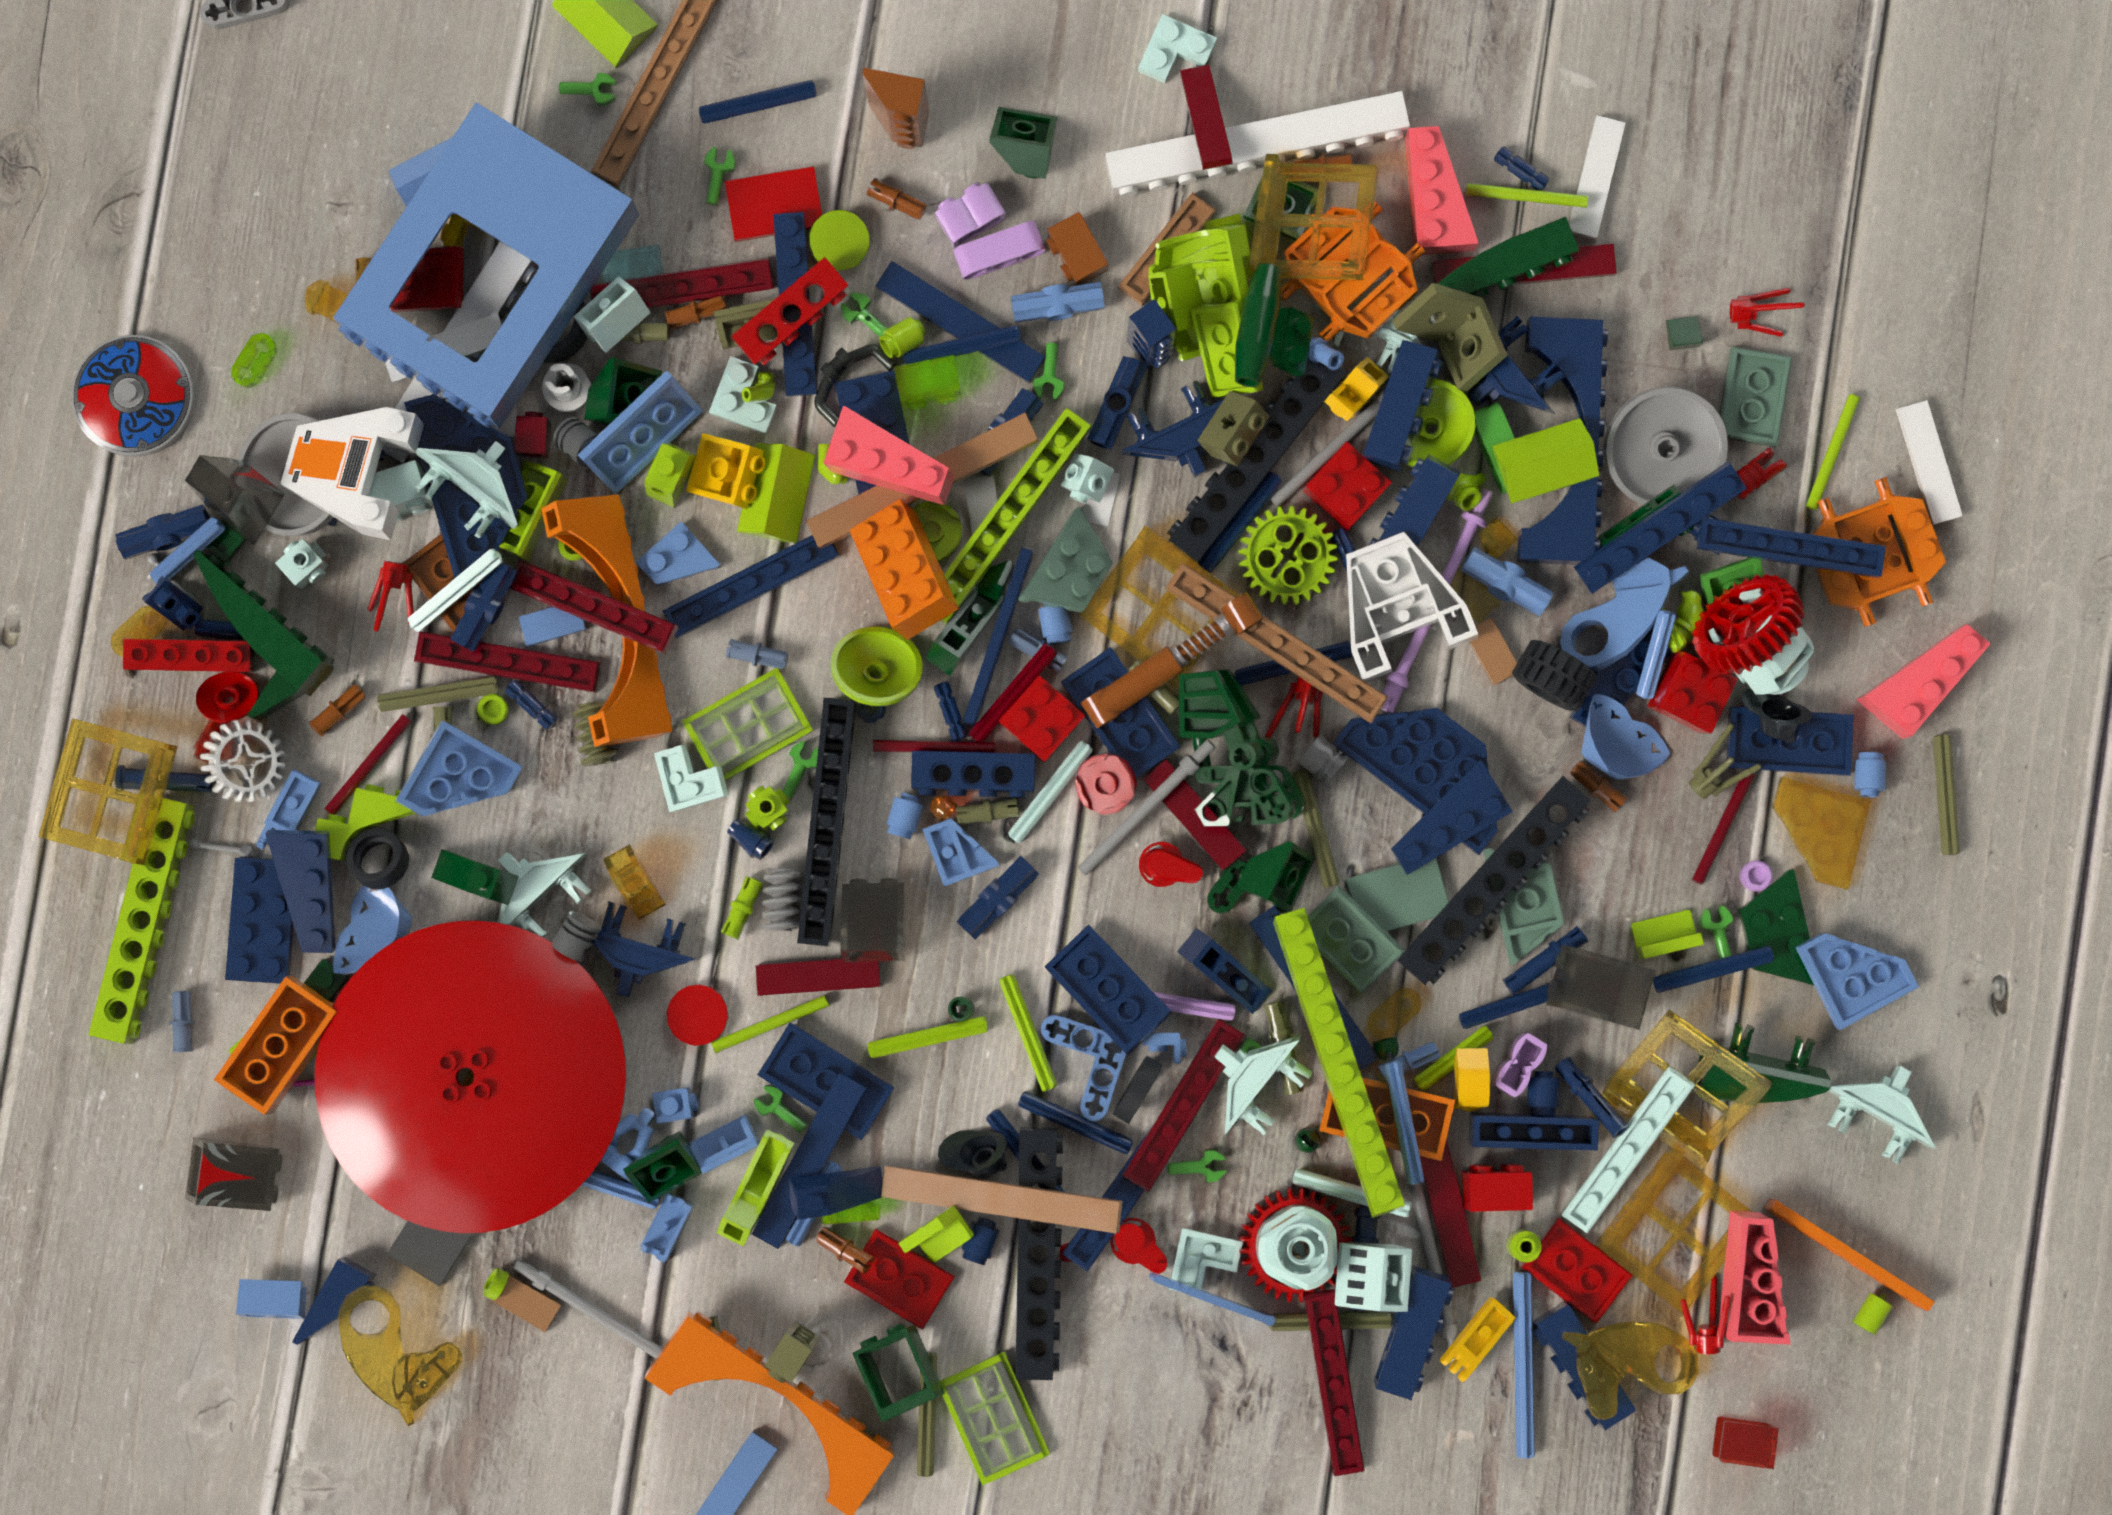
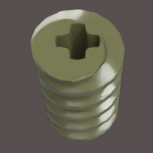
M593 701L576 705L575 707L580 709L572 713L573 718L582 720L575 724L574 728L584 732L576 738L578 742L586 744L578 750L580 754L588 755L587 758L581 761V765L584 767L616 762L611 760V756L619 753L618 749L609 748V745L594 747L588 717L598 713L606 701Z

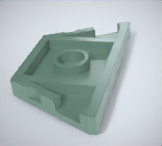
M1076 507L1071 512L1018 600L1025 603L1029 600L1045 603L1047 607H1064L1069 611L1080 613L1086 609L1112 566L1113 561L1081 509Z
M1489 848L1483 850L1485 861L1495 850ZM1509 854L1508 863L1512 868L1519 869L1524 865V857ZM1544 862L1537 870L1532 866L1524 875L1528 878L1526 883L1517 892L1511 889L1504 897L1507 904L1500 910L1498 917L1509 965L1516 964L1522 957L1564 925L1552 868L1549 863ZM1498 874L1490 875L1492 891H1501L1504 887L1503 878Z

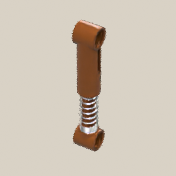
M1245 592L1221 608L1223 613L1213 619L1214 622L1211 624L1207 623L1205 628L1200 627L1199 632H1193V636L1190 638L1186 637V641L1183 643L1179 641L1177 647L1175 645L1171 646V648L1168 646L1164 647L1107 687L1098 690L1082 701V707L1096 728L1099 729L1121 715L1123 711L1184 672L1183 666L1185 667V665L1189 664L1190 659H1196L1198 654L1203 655L1205 649L1210 650V646L1213 644L1217 645V641L1220 639L1224 641L1225 636L1229 637L1235 632L1239 635L1261 621L1264 617L1248 593Z

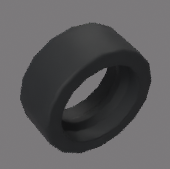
M371 828L361 832L352 840L347 849L346 863L349 871L363 886L373 890L385 889L395 885L404 876L409 865V854L406 846L392 831L385 828ZM389 844L394 849V857L390 864L384 870L377 873H366L361 866L365 854L374 846Z

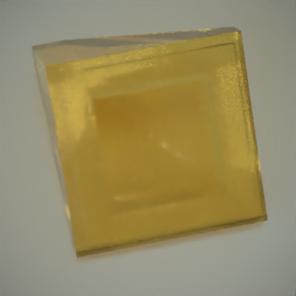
M1498 517L1478 534L1485 553L1495 559L1518 539Z

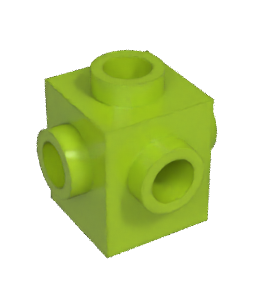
M762 785L748 795L750 801L745 805L749 811L745 815L755 828L761 825L764 830H768L771 827L774 831L788 821L785 816L791 813L786 807L790 801L780 788L775 791L771 786L765 789ZM770 802L772 804L771 811L763 813L761 811L762 803Z

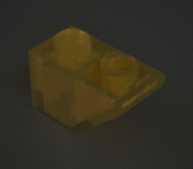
M630 844L603 859L613 883L639 920L666 905L644 864Z

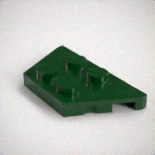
M1791 869L1784 872L1775 882L1742 906L1738 912L1747 951L1770 946L1774 955L1773 962L1753 967L1752 970L1814 986L1795 948L1809 940L1810 936L1795 871Z

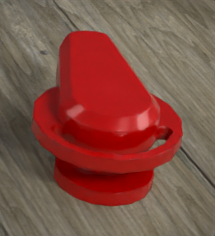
M1168 842L1150 844L1143 850L1139 858L1138 867L1141 876L1147 883L1155 887H1167L1175 882L1194 884L1201 880L1203 875L1199 864L1183 858L1178 848ZM1157 845H1161V847H1162L1161 849H1156V848H1155V849L1149 850L1151 847L1157 846ZM1144 873H1145L1148 877L1152 878V880H1149V879L1144 875Z
M1131 1217L1124 1219L1123 1225H1120V1231L1115 1233V1238L1113 1235L1110 1239L1111 1249L1115 1256L1124 1263H1139L1157 1274L1164 1272L1168 1265L1167 1258L1156 1245L1155 1233L1151 1226L1139 1218ZM1129 1221H1137V1222H1140L1141 1225L1138 1226V1225L1132 1224V1223H1127V1224H1123V1223L1129 1222ZM1113 1238L1115 1240L1116 1247L1119 1249L1118 1251H1116L1114 1248Z

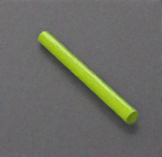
M1467 183L1466 195L1581 208H1587L1588 196L1472 183Z
M1849 394L1805 506L1811 510L1817 511L1819 507L1817 501L1822 499L1860 397Z
M825 995L712 1041L713 1050L715 1053H718L829 1006L828 1000Z

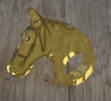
M377 1285L361 1286L346 1295L339 1308V1330L342 1349L362 1383L374 1395L391 1407L399 1410L407 1426L415 1424L414 1411L428 1401L462 1363V1352L459 1347L448 1341L439 1344L433 1350L427 1352H403L399 1303L390 1291ZM366 1300H375L382 1303L389 1312L387 1325L375 1334L358 1332L350 1321L353 1309L359 1303Z
M1640 1321L1620 1322L1606 1325L1588 1334L1563 1332L1562 1339L1576 1348V1370L1584 1388L1588 1409L1596 1419L1606 1420L1616 1415L1618 1407L1617 1387L1622 1377H1625L1627 1373L1639 1379L1645 1386L1657 1394H1681L1692 1387L1699 1373L1698 1355L1693 1345H1689V1340L1681 1334L1661 1324ZM1665 1345L1672 1346L1678 1352L1681 1359V1371L1678 1377L1670 1383L1665 1382L1659 1377L1655 1367L1656 1355L1659 1349Z

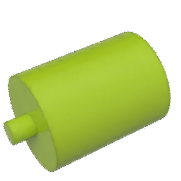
M1869 1293L1852 1322L1876 1336L1893 1308L1892 1305L1885 1301L1887 1295L1881 1293L1878 1297Z

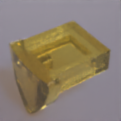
M325 280L313 282L307 287L305 293L307 313L311 315L316 313L337 323L333 317L348 294L330 286V283Z

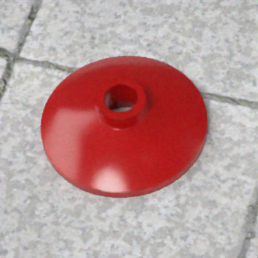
M239 672L215 674L206 679L196 693V705L199 712L205 718L218 723H230L246 717L258 699V689L254 681L247 675Z

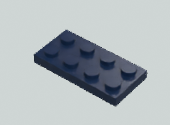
M894 370L835 383L840 411H842L844 405L910 445ZM855 479L858 495L877 486Z
M1110 647L1063 679L1061 684L1079 710L1085 715L1086 720L1109 753L1118 755L1126 760L1137 778L1181 748V746L1146 697L1123 711L1121 715L1099 729L1096 728L1082 707L1081 702L1128 673L1121 660Z
M1731 706L1729 707L1728 725L1733 724L1734 728L1727 737L1726 760L1733 757L1734 762L1728 768L1746 770L1756 764H1760V771L1851 776L1854 715L1811 712L1812 718L1809 722L1802 724L1796 741L1788 743L1763 734L1760 730L1758 715L1746 707Z
M235 857L225 980L280 984L285 976H290L294 925L274 861Z
M1089 924L1044 966L1127 1055L1131 1054L1173 1013Z
M791 1022L757 1074L815 1112H818L839 1072L867 1086L844 1130L860 1140L864 1138L895 1088Z

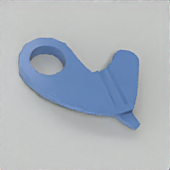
M1644 558L1612 580L1616 598L1595 608L1578 613L1563 627L1560 639L1562 650L1579 659L1592 669L1593 672L1607 668L1623 658L1652 628L1658 612L1663 610L1670 589L1688 575V569L1683 566L1678 569L1669 570V568L1653 559ZM1592 625H1600L1606 628L1609 635L1608 642L1601 652L1593 656H1583L1576 652V638L1584 628Z

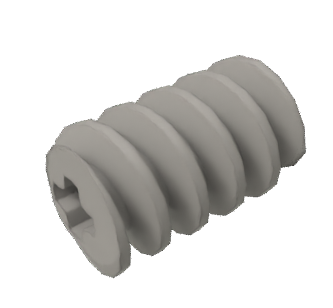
M766 868L773 871V873L764 876V881L771 883L772 886L764 888L763 893L770 895L771 898L762 901V904L771 908V910L762 913V917L770 920V923L761 925V929L792 931V927L799 925V921L792 918V915L801 912V909L793 906V903L802 900L801 896L793 893L794 890L802 888V884L795 882L794 878L803 876V872L795 869Z

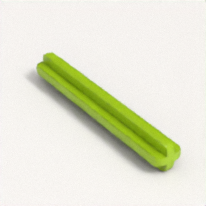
M1013 974L1004 976L999 979V983L1041 1090L1048 1091L1057 1086V1082L1016 978Z
M977 1017L872 1041L867 1045L868 1052L871 1058H877L986 1033L988 1025L985 1017Z

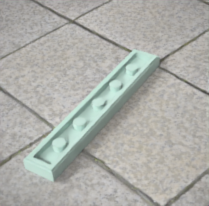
M1671 1066L1666 1068L1627 1122L1629 1125L1628 1130L1614 1140L1562 1212L1564 1218L1586 1233L1589 1232L1695 1086L1693 1081Z

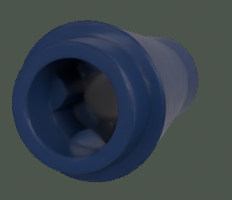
M739 818L732 822L727 831L751 858L756 857L762 860L774 844V840L770 838V833L755 828Z

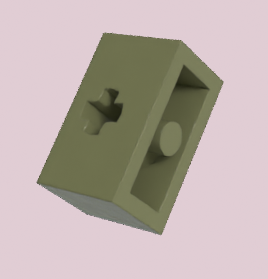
M1229 391L1197 441L1212 457L1238 466L1270 416L1256 400Z

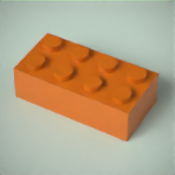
M898 499L849 530L891 628L904 638L909 640L959 609L916 511L904 501Z
M285 976L216 1075L214 1081L262 1114H273L317 1051L320 1036L337 1012L332 1008L333 1003L295 977Z
M1362 1077L1385 1147L1401 1151L1388 1083ZM1406 1088L1419 1155L1441 1161L1455 1100ZM1328 1090L1319 1131L1345 1137L1330 1091Z

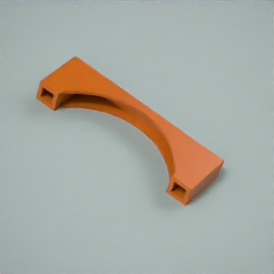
M619 494L556 500L541 508L548 538H556L577 552L596 571L612 598L645 611V599L641 593L638 581V568L634 563L631 537L627 532L624 519L625 510L621 504ZM622 636V660L616 683L598 713L588 717L594 747L657 738L672 732V718L667 709L664 695L665 687L660 678L658 656L654 649Z
M688 1311L647 1370L645 1379L670 1396L676 1389L684 1386L720 1379L757 1383L783 1395L807 1417L822 1443L829 1470V1489L825 1493L826 1501L846 1515H854L894 1457L893 1449L890 1448L892 1443L878 1433L875 1437L865 1431L867 1426L857 1418L851 1416L850 1419H847L839 1413L841 1408L832 1401L825 1399L822 1402L813 1396L815 1391L801 1381L797 1385L787 1380L784 1383L775 1380L768 1374L770 1369L762 1361L764 1356L752 1347H748L745 1350L736 1343L738 1339L725 1329L720 1333L710 1326L712 1321L700 1312L694 1315Z

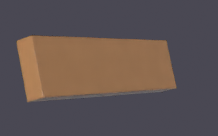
M1192 192L1121 281L1118 288L1142 306L1150 297L1148 276L1149 267L1155 263V244L1175 236L1202 231L1214 216L1216 210Z

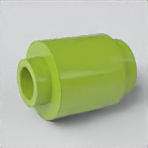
M907 317L884 330L883 335L879 337V343L889 358L901 357L924 343L923 336L926 335V331L918 319L913 320L911 317Z
M1515 1230L1507 1238V1250L1518 1261L1531 1262L1541 1252L1540 1239L1528 1230ZM1524 1241H1529V1249L1526 1252H1522L1521 1244Z

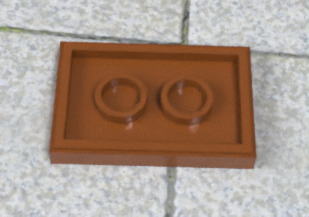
M442 533L402 563L408 565L407 572L413 573V580L428 600L455 579ZM482 580L441 614V617L453 633L465 613L464 607L468 597L476 587L480 586Z

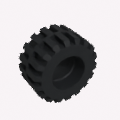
M1531 640L1512 671L1515 679L1529 691L1569 711H1579L1598 679L1592 669L1579 659L1554 645L1539 640Z

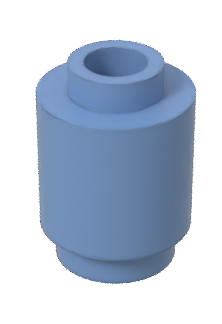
M1043 603L1044 607L1038 609L1043 638L1047 639V644L1056 645L1072 641L1070 634L1073 633L1070 611L1064 607H1047Z
M1858 753V760H1855L1854 790L1860 792L1861 797L1876 798L1879 797V792L1886 791V761L1883 760L1882 753Z
M903 792L900 798L894 797L886 824L889 825L887 833L911 839L912 833H916L924 806L918 803L920 797Z

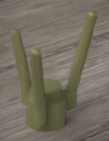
M1729 724L1702 763L1692 771L1695 776L1689 781V785L1702 799L1708 798L1711 794L1716 797L1724 789L1761 769V765L1756 764L1719 784L1722 781L1719 775L1734 762L1733 757L1728 758L1715 770L1710 767L1705 770L1733 730V724Z

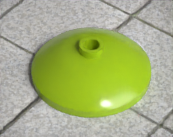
M1433 379L1430 388L1433 389L1432 400L1428 407L1424 406L1421 418L1424 420L1421 432L1418 436L1414 435L1411 443L1414 450L1411 461L1407 464L1411 467L1415 466L1419 458L1425 460L1428 454L1451 465L1462 457L1472 443L1476 428L1473 407L1467 396L1449 382ZM1430 425L1437 426V431L1433 434L1427 433V428Z
M875 626L860 628L845 635L836 644L832 652L830 668L835 684L846 696L862 704L886 706L906 699L915 691L921 680L923 663L919 650L910 639L907 640L895 630Z

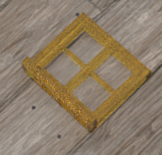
M1266 154L1249 260L1253 274L1257 265L1267 263L1278 266L1281 269V278L1363 280L1379 172L1377 165L1281 163L1278 154ZM1288 181L1320 182L1315 214H1283ZM1327 182H1359L1355 215H1322ZM1281 226L1313 227L1308 260H1276ZM1321 227L1353 228L1348 261H1316Z
M1147 526L1143 527L1137 539L1092 597L1086 609L1079 615L1081 619L1135 659H1140L1142 662L1155 654L1142 642L1161 616L1189 637L1193 636L1192 633L1194 632L1166 611L1176 596L1166 591L1156 604L1125 581L1144 554L1173 575L1181 563H1184L1234 597L1240 596ZM1120 586L1153 609L1133 636L1101 613ZM1209 619L1207 623L1211 624L1214 621ZM1198 654L1196 659H1190L1189 664L1185 665V667L1183 666L1184 672L1181 674L1189 673L1202 655ZM1179 675L1168 682L1176 689L1179 686Z
M72 718L38 837L117 858L125 862L144 865L178 746ZM86 738L115 745L104 784L75 777ZM122 748L150 755L139 794L112 787ZM71 788L100 795L89 834L61 827ZM108 798L135 804L125 844L97 837Z
M1668 1010L1606 1081L1601 1094L1611 1105L1631 1118L1649 1093L1632 1081L1631 1078L1647 1060L1663 1071L1668 1066H1671L1654 1054L1670 1034L1701 1054L1704 1058L1687 1076L1688 1079L1695 1083L1691 1091L1721 1111L1723 1115L1707 1132H1704L1682 1115L1675 1112L1657 1138L1702 1169L1709 1162L1712 1151L1769 1091L1772 1082L1677 1014ZM1714 1064L1747 1087L1730 1107L1697 1085Z
M1668 1147L1594 1245L1683 1314L1680 1303L1681 1299L1686 1300L1689 1309L1725 1262L1728 1236L1727 1229L1713 1249L1710 1250L1686 1232L1685 1228L1708 1198L1729 1214L1730 1210L1753 1211L1684 1159L1682 1154L1674 1148ZM1676 1172L1703 1193L1679 1225L1652 1205ZM1644 1214L1648 1215L1672 1234L1648 1266L1621 1247V1244ZM1677 1239L1704 1259L1680 1292L1653 1272Z

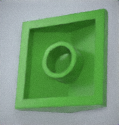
M1746 558L1700 574L1702 598L1705 607L1706 604H1712L1715 601L1714 596L1720 597L1725 593L1724 589L1729 590L1733 588L1734 582L1741 584L1744 578H1748L1751 581L1755 575H1759L1762 578L1764 571L1761 559Z

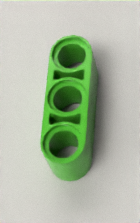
M1498 402L1474 411L1476 419L1475 436L1498 489L1502 494H1505L1507 491L1492 446L1515 439L1501 406Z

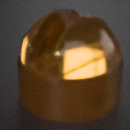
M937 796L931 801L930 811L935 818L942 822L952 815L957 803L947 796Z

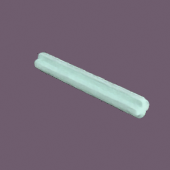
M489 549L408 618L409 626L417 632L422 631L497 568L503 561L501 554L494 549Z
M1082 740L1078 742L1008 832L1009 837L1017 843H1021L1081 765L1093 751L1090 745Z
M1296 1169L1294 1173V1185L1368 1206L1361 1186L1303 1169ZM1403 1199L1405 1206L1390 1213L1409 1217L1412 1210V1202Z

